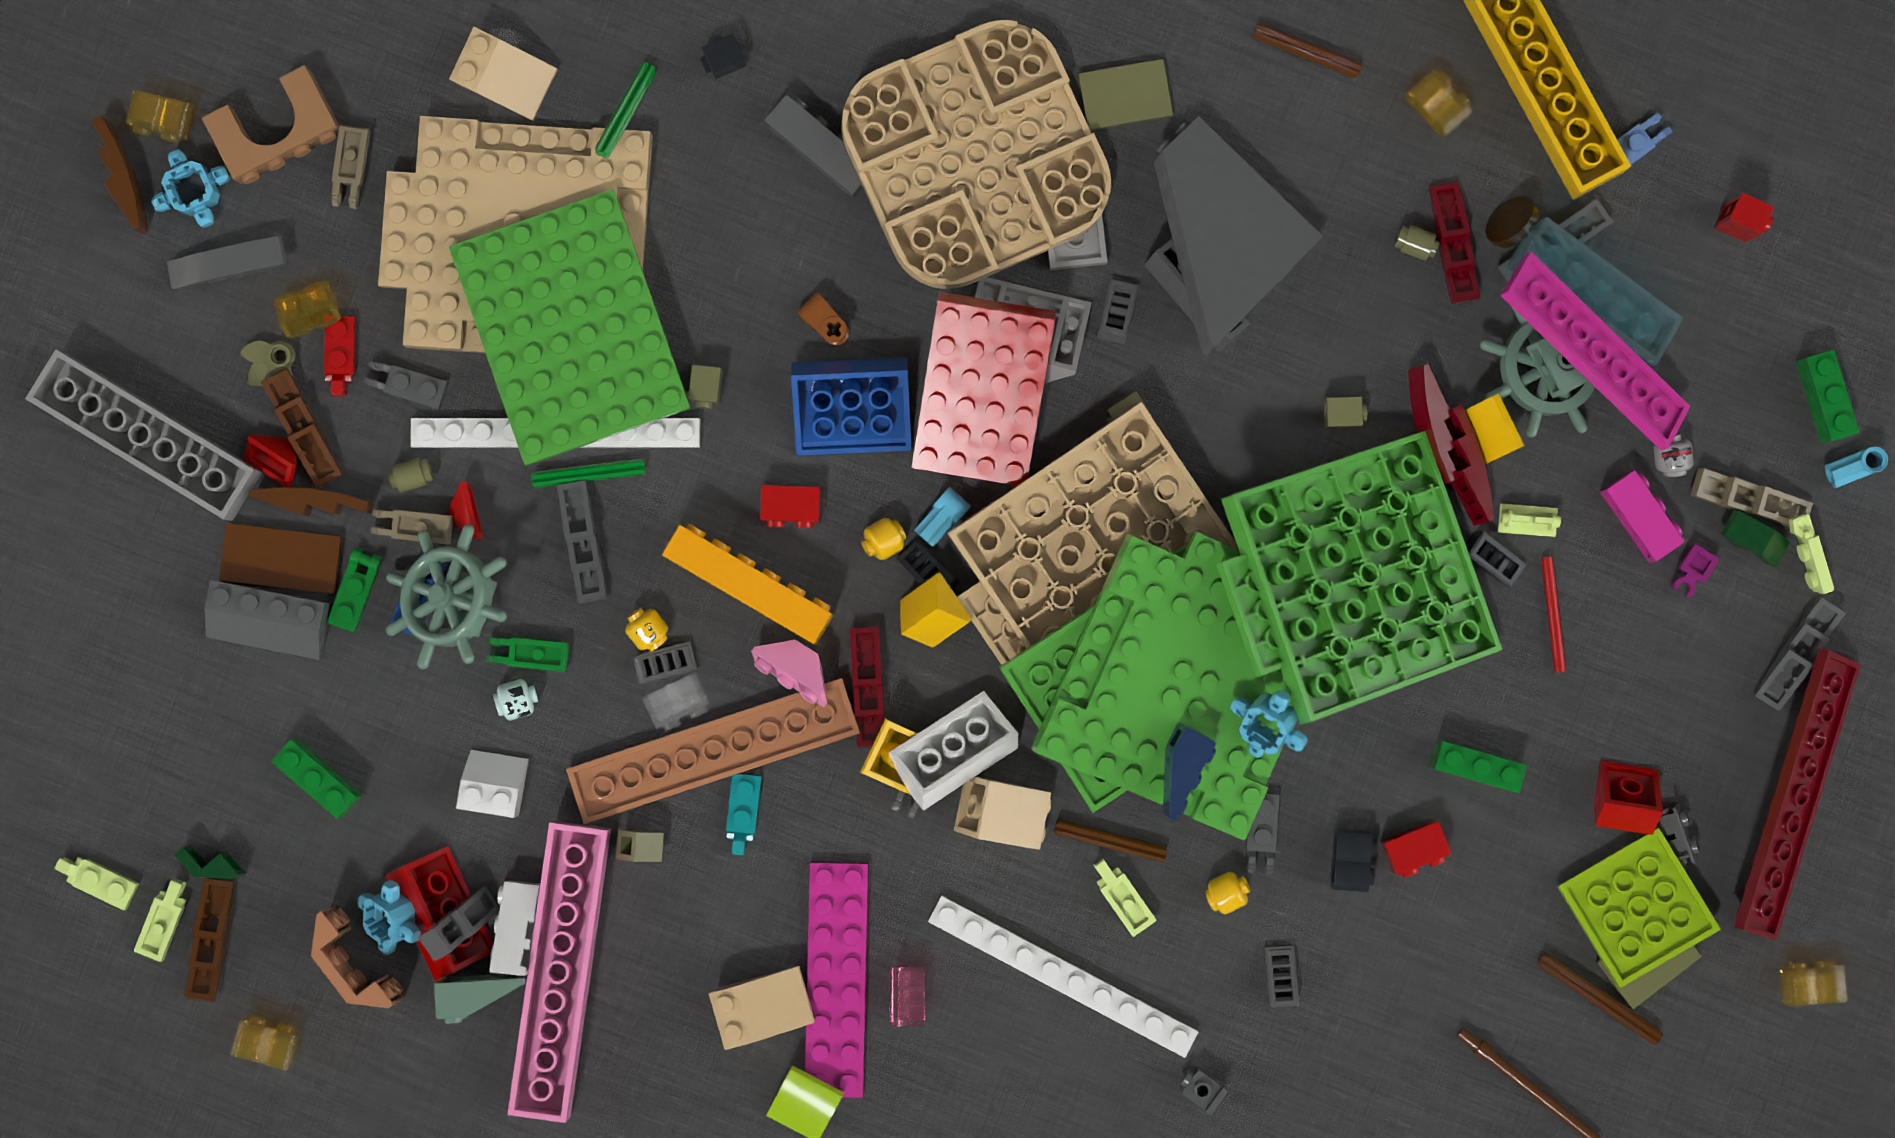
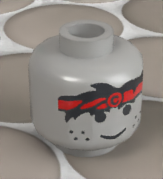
M1676 433L1669 448L1660 450L1656 445L1653 447L1655 468L1663 472L1665 477L1686 475L1687 470L1692 468L1694 464L1692 443L1688 439L1681 438L1680 433Z

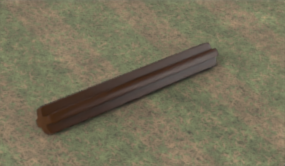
M1544 952L1539 957L1537 965L1651 1044L1657 1045L1663 1037L1662 1031L1550 954Z

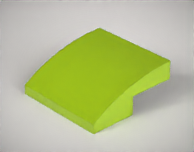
M792 1065L766 1116L808 1138H820L844 1092Z

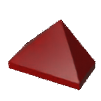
M255 434L250 435L247 441L244 460L286 488L291 487L297 462L295 450L289 439Z
M461 482L446 515H453V526L461 531L465 525H472L474 527L472 538L482 540L484 535L471 483Z

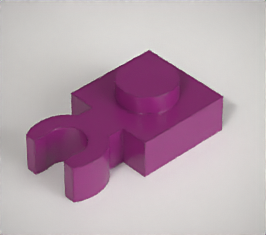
M1692 544L1677 568L1684 574L1672 582L1671 589L1677 590L1681 583H1685L1687 585V592L1684 594V597H1692L1696 591L1695 582L1698 581L1704 584L1720 559L1697 544Z

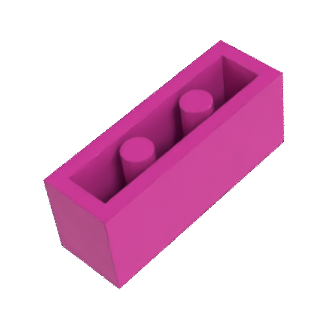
M1634 470L1627 472L1601 490L1600 493L1648 563L1656 562L1684 543L1681 537L1683 532L1675 521H1670L1664 513L1666 507L1658 497H1653L1648 490L1650 485L1644 475L1641 473L1637 474Z

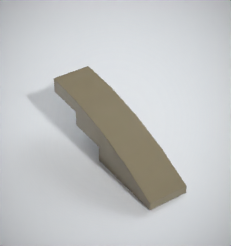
M1698 468L1690 496L1731 510L1736 509L1744 514L1790 527V518L1801 514H1809L1810 516L1813 505L1811 502L1770 487L1758 486L1736 477H1727L1705 468Z

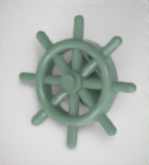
M1512 307L1521 326L1510 335L1505 345L1488 339H1483L1480 342L1482 350L1501 356L1500 371L1504 384L1486 395V399L1498 393L1501 399L1510 395L1518 405L1530 411L1526 435L1531 438L1535 437L1538 433L1542 415L1553 416L1566 412L1577 432H1586L1588 426L1578 407L1590 397L1596 387L1544 337L1541 338L1538 331ZM1527 337L1531 343L1526 347L1529 353L1520 350ZM1517 362L1532 366L1533 369L1519 376ZM1540 379L1536 395L1533 396L1524 386ZM1577 388L1575 392L1571 395L1570 391ZM1548 392H1550L1552 398L1559 396L1561 402H1547Z
M470 524L463 527L456 548L439 547L434 549L429 533L427 531L419 532L418 539L424 554L415 561L406 576L395 572H390L386 576L389 583L402 587L400 593L402 617L388 625L386 633L394 636L408 628L416 638L424 642L417 661V666L420 669H426L429 666L435 646H458L463 662L466 664L472 663L474 655L468 640L473 636L479 637L487 618L498 622H503L507 618L503 610L491 607L492 597L498 582L492 581L490 577L506 566V559L498 557L484 565L477 556L468 552L474 534V527ZM452 561L445 579L441 564ZM464 565L469 572L462 571V566ZM430 573L435 583L433 585L424 583ZM420 594L428 596L429 601L419 606ZM434 611L430 626L428 627L423 617ZM442 626L451 629L448 632L440 633Z

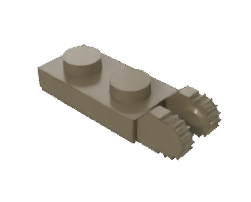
M339 126L331 180L333 182L332 206H340L343 185H351L349 207L357 209L359 205L360 187L363 186L370 130L368 128Z
M373 509L372 516L377 518H393L392 528H385L384 526L371 527V534L391 536L393 539L419 541V532L427 531L432 543L451 544L453 515L394 509V511Z

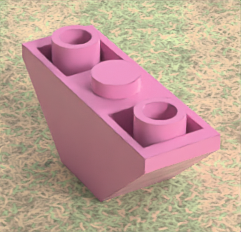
M797 640L756 646L752 649L754 665L760 672L766 675L769 673L777 677L778 682L787 689H796L807 702L811 704L816 702L825 707L827 698L819 655Z

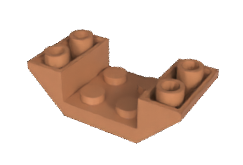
M335 906L319 912L316 915L311 957L346 1003L390 1008L405 997L401 993L403 992L402 986L395 978L392 977L390 979L388 975L367 987L365 985L367 980L362 972L358 969L354 970L349 964V956L341 946H335L334 942L352 929L348 924L350 919L341 908L337 910Z

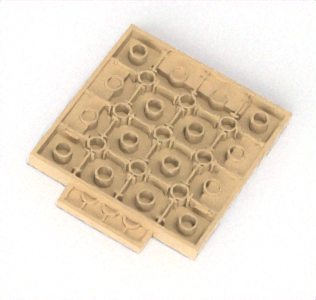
M420 116L416 173L387 171L378 281L379 287L407 289L403 346L417 349L485 353L449 246L611 189L615 190L643 270L653 138L651 132L624 130L611 156L605 159L596 154L595 147L606 128H593V130L487 123L479 122L475 119Z
M1142 402L1132 406L1074 448L947 533L979 580L976 584L959 594L957 598L972 618L973 624L1001 665L1097 602L1127 533L1171 553L1189 543L1194 531L1239 550L1236 542Z

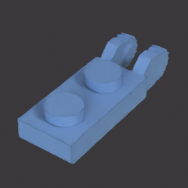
M1659 112L1643 124L1636 125L1617 139L1630 164H1633L1656 147L1655 144L1673 132L1670 127L1664 128L1657 133V136L1650 139L1644 131L1660 121L1662 116Z

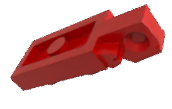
M325 316V381H331V395L346 397L347 382H352L353 375H355L356 318Z

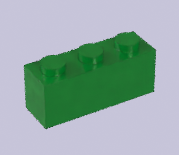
M1831 350L1796 361L1820 444L1860 433L1835 351Z
M299 738L290 739L271 761L336 819L345 817L363 797V794Z
M1436 740L1429 768L1507 791L1520 793L1527 765Z

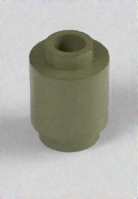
M1402 225L1396 237L1394 247L1399 248L1400 252L1426 261L1428 256L1434 257L1439 241L1435 240V233L1413 225H1409V227Z
M418 457L392 465V471L388 472L392 488H398L400 493L426 486L429 481L434 480L427 458L421 460Z

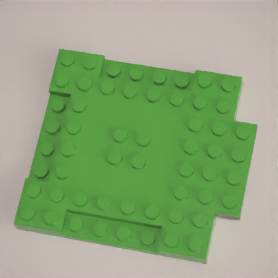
M1425 431L1221 499L1241 556L1216 565L1255 677L1281 669L1300 724L1313 722L1502 650Z
M1196 531L1193 532L1183 557L1127 533L1031 749L1035 753L1163 805L1165 748L1177 725L1181 722L1208 736L1217 743L1214 747L1216 748V753L1209 764L1206 763L1200 773L1202 778L1196 789L1191 790L1186 799L1188 804L1183 814L1245 841L1268 790L1266 783L1283 746L1274 754L1264 752L1260 757H1254L1249 754V742L1242 738L1239 731L1244 717L1240 718L1233 713L1230 706L1237 696L1243 697L1253 704L1261 694L1270 693L1274 695L1278 690L1289 692L1281 669L1255 677L1216 564L1241 556L1239 550ZM1290 697L1289 705L1294 708L1293 703H1292V700H1291V697ZM1261 713L1258 717V720L1261 721L1260 726L1264 727L1266 725L1274 730L1273 734L1276 735L1280 731V728L1277 727L1278 722L1275 720L1271 722L1264 717V713Z

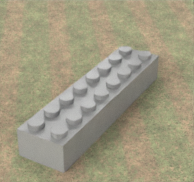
M55 349L25 398L224 520H234L248 497L249 491L253 489L262 474V471L71 355Z

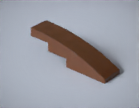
M100 115L91 121L106 144L97 153L112 174V177L103 183L134 230L145 234L148 232L144 202L136 174L126 150L111 123Z
M285 368L261 380L260 383L273 403L274 411L288 434L287 438L314 485L318 487L342 475V471L289 369Z
M278 487L250 490L248 496L305 516H310L313 506L341 515L344 505L369 514L372 513L375 503L345 494L311 488Z
M204 879L192 931L194 941L188 962L190 972L184 994L186 999L212 1003L216 1001L228 938L234 882Z

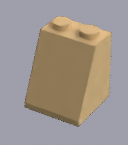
M975 776L963 784L954 831L981 840L1040 850L1041 843L1046 834L1044 827L1046 816L1051 809V792Z

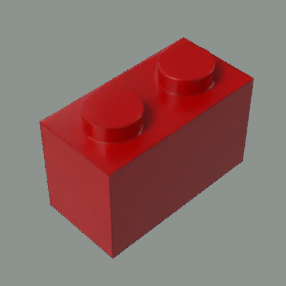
M1742 192L1725 203L1714 228L1746 243L1769 230L1774 220V217L1771 216L1774 207Z
M761 485L760 520L767 522V527L783 528L784 522L796 523V528H813V523H820V487Z
M1431 820L1380 841L1393 874H1402L1403 878L1417 874L1419 872L1418 867L1429 864L1430 867L1442 864L1446 861L1445 856L1452 854L1440 823L1436 820Z

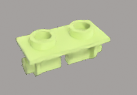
M1500 503L1498 532L1556 537V528L1560 527L1561 517L1557 516L1558 508Z

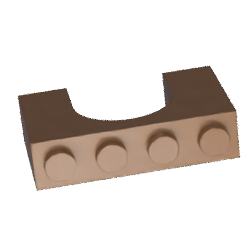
M305 65L279 78L295 111L294 126L289 135L279 143L273 145L253 143L249 139L235 110L229 105H225L202 117L232 178L238 183L250 184L260 178L259 174L267 170L275 171L286 164V160L294 156L296 158L303 157L310 153L311 148L319 143L325 145L337 138L339 124L314 75Z

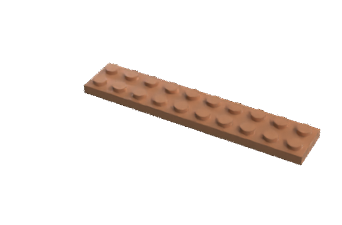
M843 679L824 684L827 698L825 707L816 702L814 704L807 702L798 692L566 769L583 823L587 824L859 734L860 731Z

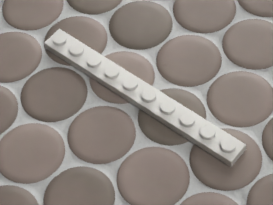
M411 418L412 448H518L508 418ZM662 418L580 448H700V418Z
M942 895L928 920L929 923L1184 1058L1198 1034V1031Z

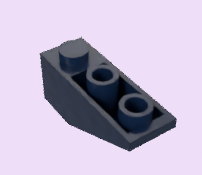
M1181 722L1177 725L1165 748L1163 813L1173 821L1185 811L1188 804L1186 799L1191 790L1196 789L1202 778L1200 773L1205 764H1209L1216 753V748L1214 747L1217 744L1208 736Z

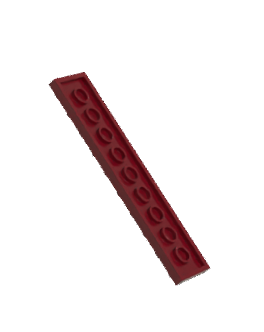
M1819 648L1817 657L1813 662V671L1804 692L1805 697L1800 713L1796 718L1792 739L1787 747L1786 759L1779 773L1778 785L1770 803V811L1766 824L1762 829L1758 850L1753 858L1752 870L1745 884V892L1740 908L1736 913L1734 928L1777 941L1861 664L1830 650Z

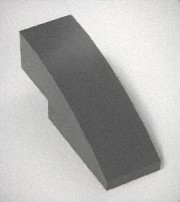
M483 886L450 910L418 938L435 962L451 953L466 938L475 934L500 911V906L487 887Z

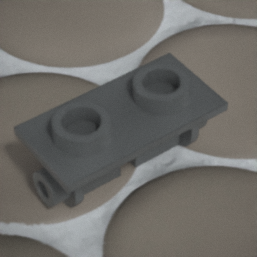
M1679 802L1674 805L1671 812L1669 807L1662 808L1663 813L1659 820L1664 836L1675 834L1676 838L1667 840L1681 865L1688 863V857L1691 858L1692 863H1695L1701 850L1696 836L1691 837L1688 826L1691 825L1687 810L1681 809Z

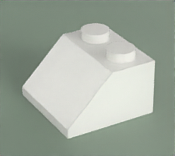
M471 750L461 778L456 809L511 818L518 817L529 759Z

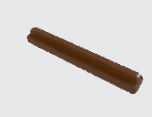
M1258 23L1253 32V38L1349 77L1357 78L1361 71V62L1265 24Z
M1058 819L1055 824L1054 833L1059 836L1159 862H1164L1167 855V848L1161 845Z

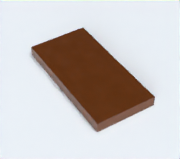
M226 523L219 580L336 594L343 537Z

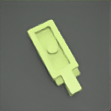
M1801 514L1790 518V533L1797 537L1799 543L1797 553L1801 561L1805 563L1807 570L1805 580L1807 585L1814 592L1821 594L1832 592L1834 589L1819 536L1814 533L1809 514Z
M66 857L59 858L54 868L68 875L66 881L72 884V886L122 910H127L140 884L93 860L80 857L77 858L76 862Z
M1104 859L1094 864V867L1102 877L1097 881L1099 889L1133 937L1157 921L1126 875L1118 867L1111 871Z
M178 879L171 880L167 891H160L159 895L154 898L134 952L159 962L164 961L185 908L186 899L181 897L186 882Z

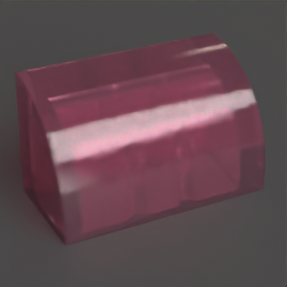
M924 964L890 967V1026H925Z

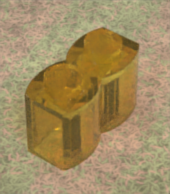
M1433 69L1404 97L1424 117L1430 127L1440 137L1444 138L1473 111L1470 108L1471 103L1464 94H1457L1450 86L1452 83L1448 76L1441 71L1438 73Z
M134 90L126 124L133 127L132 132L150 137L151 132L161 134L160 139L178 143V139L187 140L195 107L190 103Z
M329 281L310 284L302 291L288 292L274 300L278 323L286 338L305 335L313 328L326 327L341 319L336 294Z
M1835 960L1816 961L1817 966L1806 967V962L1788 963V968L1780 969L1783 1004L1787 1006H1805L1847 1002L1844 966L1835 965Z
M250 1015L249 1019L244 1018L240 1020L230 1055L283 1070L291 1068L301 1033L294 1031V1026L285 1023H278L277 1027L266 1024V1018L256 1015Z

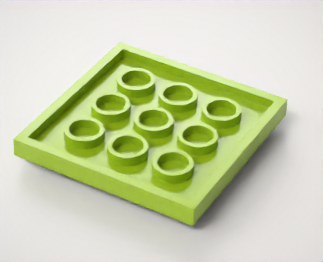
M1659 828L1655 829L1653 835L1646 834L1557 886L1618 988L1627 985L1721 930Z

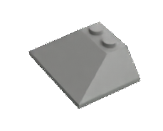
M988 277L979 280L974 298L1056 311L1044 383L1075 375L1092 302Z

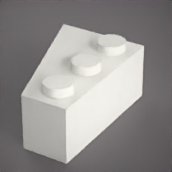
M508 880L504 882V886L499 887L497 901L501 905L499 915H496L494 933L496 935L491 950L489 972L521 976L528 974L540 883Z

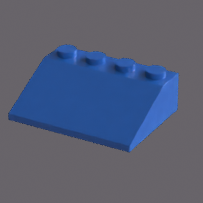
M907 357L792 362L791 383L797 456L912 451Z

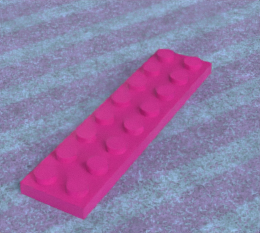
M1532 251L1525 254L1500 296L1660 450L1669 448L1690 405Z
M810 862L807 995L815 1022L806 1025L805 1072L844 1092L842 1097L863 1098L868 863Z

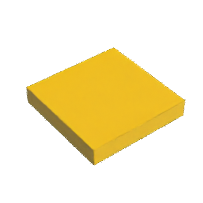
M1499 393L1464 410L1474 430L1485 464L1525 446Z

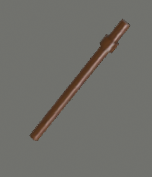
M1463 1027L1457 1032L1456 1037L1469 1046L1475 1056L1482 1061L1484 1059L1583 1138H1600V1135L1492 1051L1493 1047L1483 1039L1478 1040Z

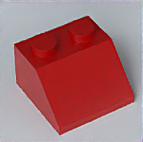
M1601 760L1593 804L1595 826L1653 835L1663 813L1658 769Z

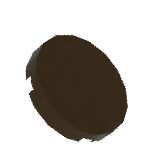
M1518 196L1508 200L1491 215L1485 230L1487 239L1494 246L1499 245L1501 248H1508L1518 244L1529 235L1530 231L1528 229L1531 225L1535 226L1537 224L1540 214L1538 205L1527 196Z

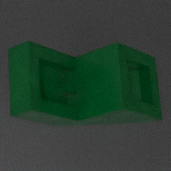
M1736 509L1732 512L1721 532V535L1734 546L1753 552L1762 561L1773 567H1777L1790 543L1776 530Z
M191 845L182 847L174 854L193 877L236 879L246 874L228 852L219 853L208 864Z

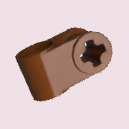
M816 292L796 311L830 345L840 346L848 340L849 328L819 293ZM832 326L835 328L840 327L841 335L839 337L836 335L829 337L832 334L829 330Z

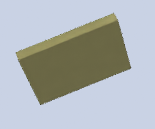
M1163 59L1078 73L1085 119L1090 131L1173 117Z
M1692 946L1621 988L1617 987L1601 959H1598L1596 964L1631 1009H1635L1702 956Z

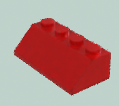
M448 846L385 875L388 881H395L400 886V894L412 902L415 909V925L420 929V935L471 895ZM484 924L475 934L466 938L451 953L435 962L420 940L417 941V944L436 981L490 955L494 942Z

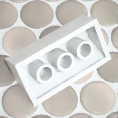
M983 691L889 752V756L906 789L924 811L1018 748V732Z

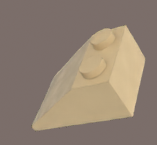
M473 27L449 79L534 121L558 69Z
M799 966L718 987L709 993L725 1050L750 1044L815 1022Z

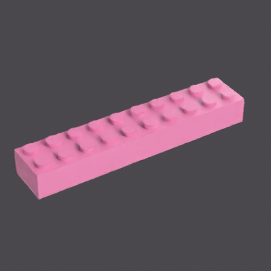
M561 821L549 822L507 1115L566 1123L571 1117L612 828Z

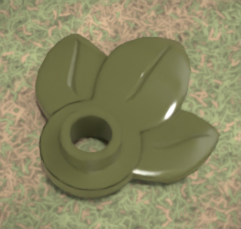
M258 340L246 345L240 352L242 357L253 363L248 374V384L251 386H262L261 380L285 368H288L292 375L291 366L295 361L296 354L294 348L285 341H276L269 344ZM279 350H283L286 353V358L283 361L277 359L276 354Z

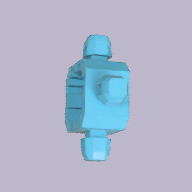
M179 149L168 154V161L172 170L164 174L161 182L166 193L160 192L151 199L155 210L164 212L172 209L171 206H173L175 210L182 214L194 216L197 223L203 228L213 225L214 216L209 208L217 205L220 198L216 185L221 186L231 178L227 167L217 166L212 168L210 172L202 164L188 161L185 154ZM193 173L200 174L206 187V193L202 195L203 198L196 199L188 205L183 204L176 190L178 189L176 184L180 183V179H186L192 176Z
M1278 690L1274 695L1270 693L1261 694L1253 704L1250 703L1251 701L1240 696L1233 700L1230 709L1240 718L1244 717L1239 731L1242 738L1249 742V754L1254 757H1260L1264 752L1274 754L1285 743L1295 751L1303 750L1308 739L1300 731L1293 730L1298 717L1295 709L1289 705V693L1284 690ZM1261 713H1264V717L1271 722L1274 720L1278 722L1277 727L1280 728V731L1276 735L1273 734L1274 730L1266 725L1264 727L1260 726L1261 721L1258 720V717Z
M395 881L385 882L382 885L381 893L374 896L370 893H364L358 897V906L363 910L364 929L370 937L378 942V948L383 954L389 955L396 950L397 942L405 940L408 943H414L419 940L418 937L421 932L415 925L414 906L409 899L400 894V886Z

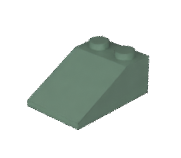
M487 974L444 977L434 983L436 1019H445L446 1024L463 1022L462 1019H467L472 1013L526 983L527 975Z

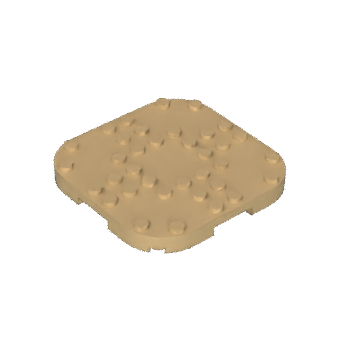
M997 20L982 24L956 35L955 39L906 60L902 58L872 71L863 77L849 94L843 110L841 126L846 150L897 261L910 276L925 285L941 289H953L977 282L1081 236L1096 223L1105 209L1111 191L1109 165L1095 134H1091L1068 84L1070 81L1055 48L1038 30L1030 29L1017 24V21Z

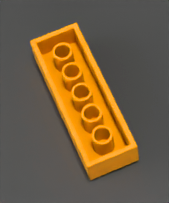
M688 524L686 528L681 525L678 526L662 556L817 645L834 616L828 612L831 608L830 605L816 597L812 602L804 598L806 591L792 583H789L787 587L779 583L781 577L766 568L762 572L754 568L756 562L741 553L738 554L737 558L729 554L731 548L714 538L710 543L704 539L706 533L691 524Z

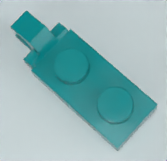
M732 775L726 831L727 838L733 839L732 854L744 855L746 841H753V836L756 833L762 776Z

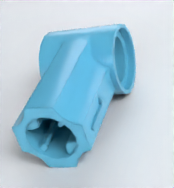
M1880 447L1862 449L1857 453L1825 465V474L1829 483L1835 489L1884 470L1888 464V455ZM1868 453L1873 454L1876 458L1874 468L1866 464Z
M951 487L942 494L933 505V510L914 530L932 547L971 507Z

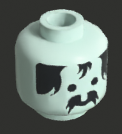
M523 679L501 684L497 688V693L493 694L499 716L504 715L509 721L531 715L534 711L533 703L538 702L534 685L528 687Z

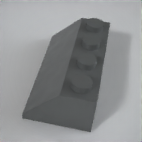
M210 580L204 608L206 638L321 660L328 627L327 620L331 612L332 603Z

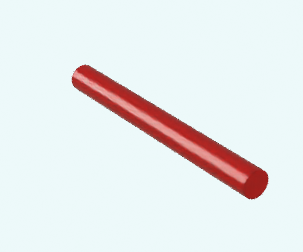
M1553 557L1541 558L1554 673L1565 672L1566 665Z

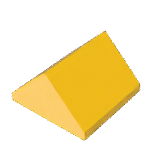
M940 572L900 600L901 634L932 648L972 621V618Z
M885 719L860 772L911 795L889 756V752L918 733Z

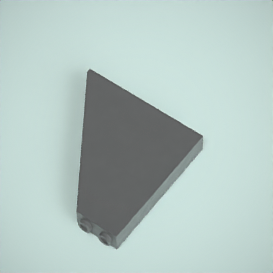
M1198 116L1191 124L1185 121L1175 132L1177 137L1173 141L1168 138L1157 149L1160 155L1155 160L1154 167L1200 349L1207 356L1319 242L1323 235Z

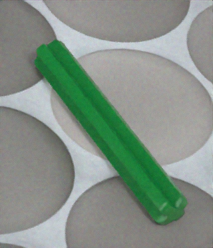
M644 62L640 65L595 147L596 154L599 157L607 159L611 156L656 74L655 67L652 64Z
M640 458L536 471L531 473V481L533 487L538 488L582 480L594 481L645 474L646 467L645 461Z

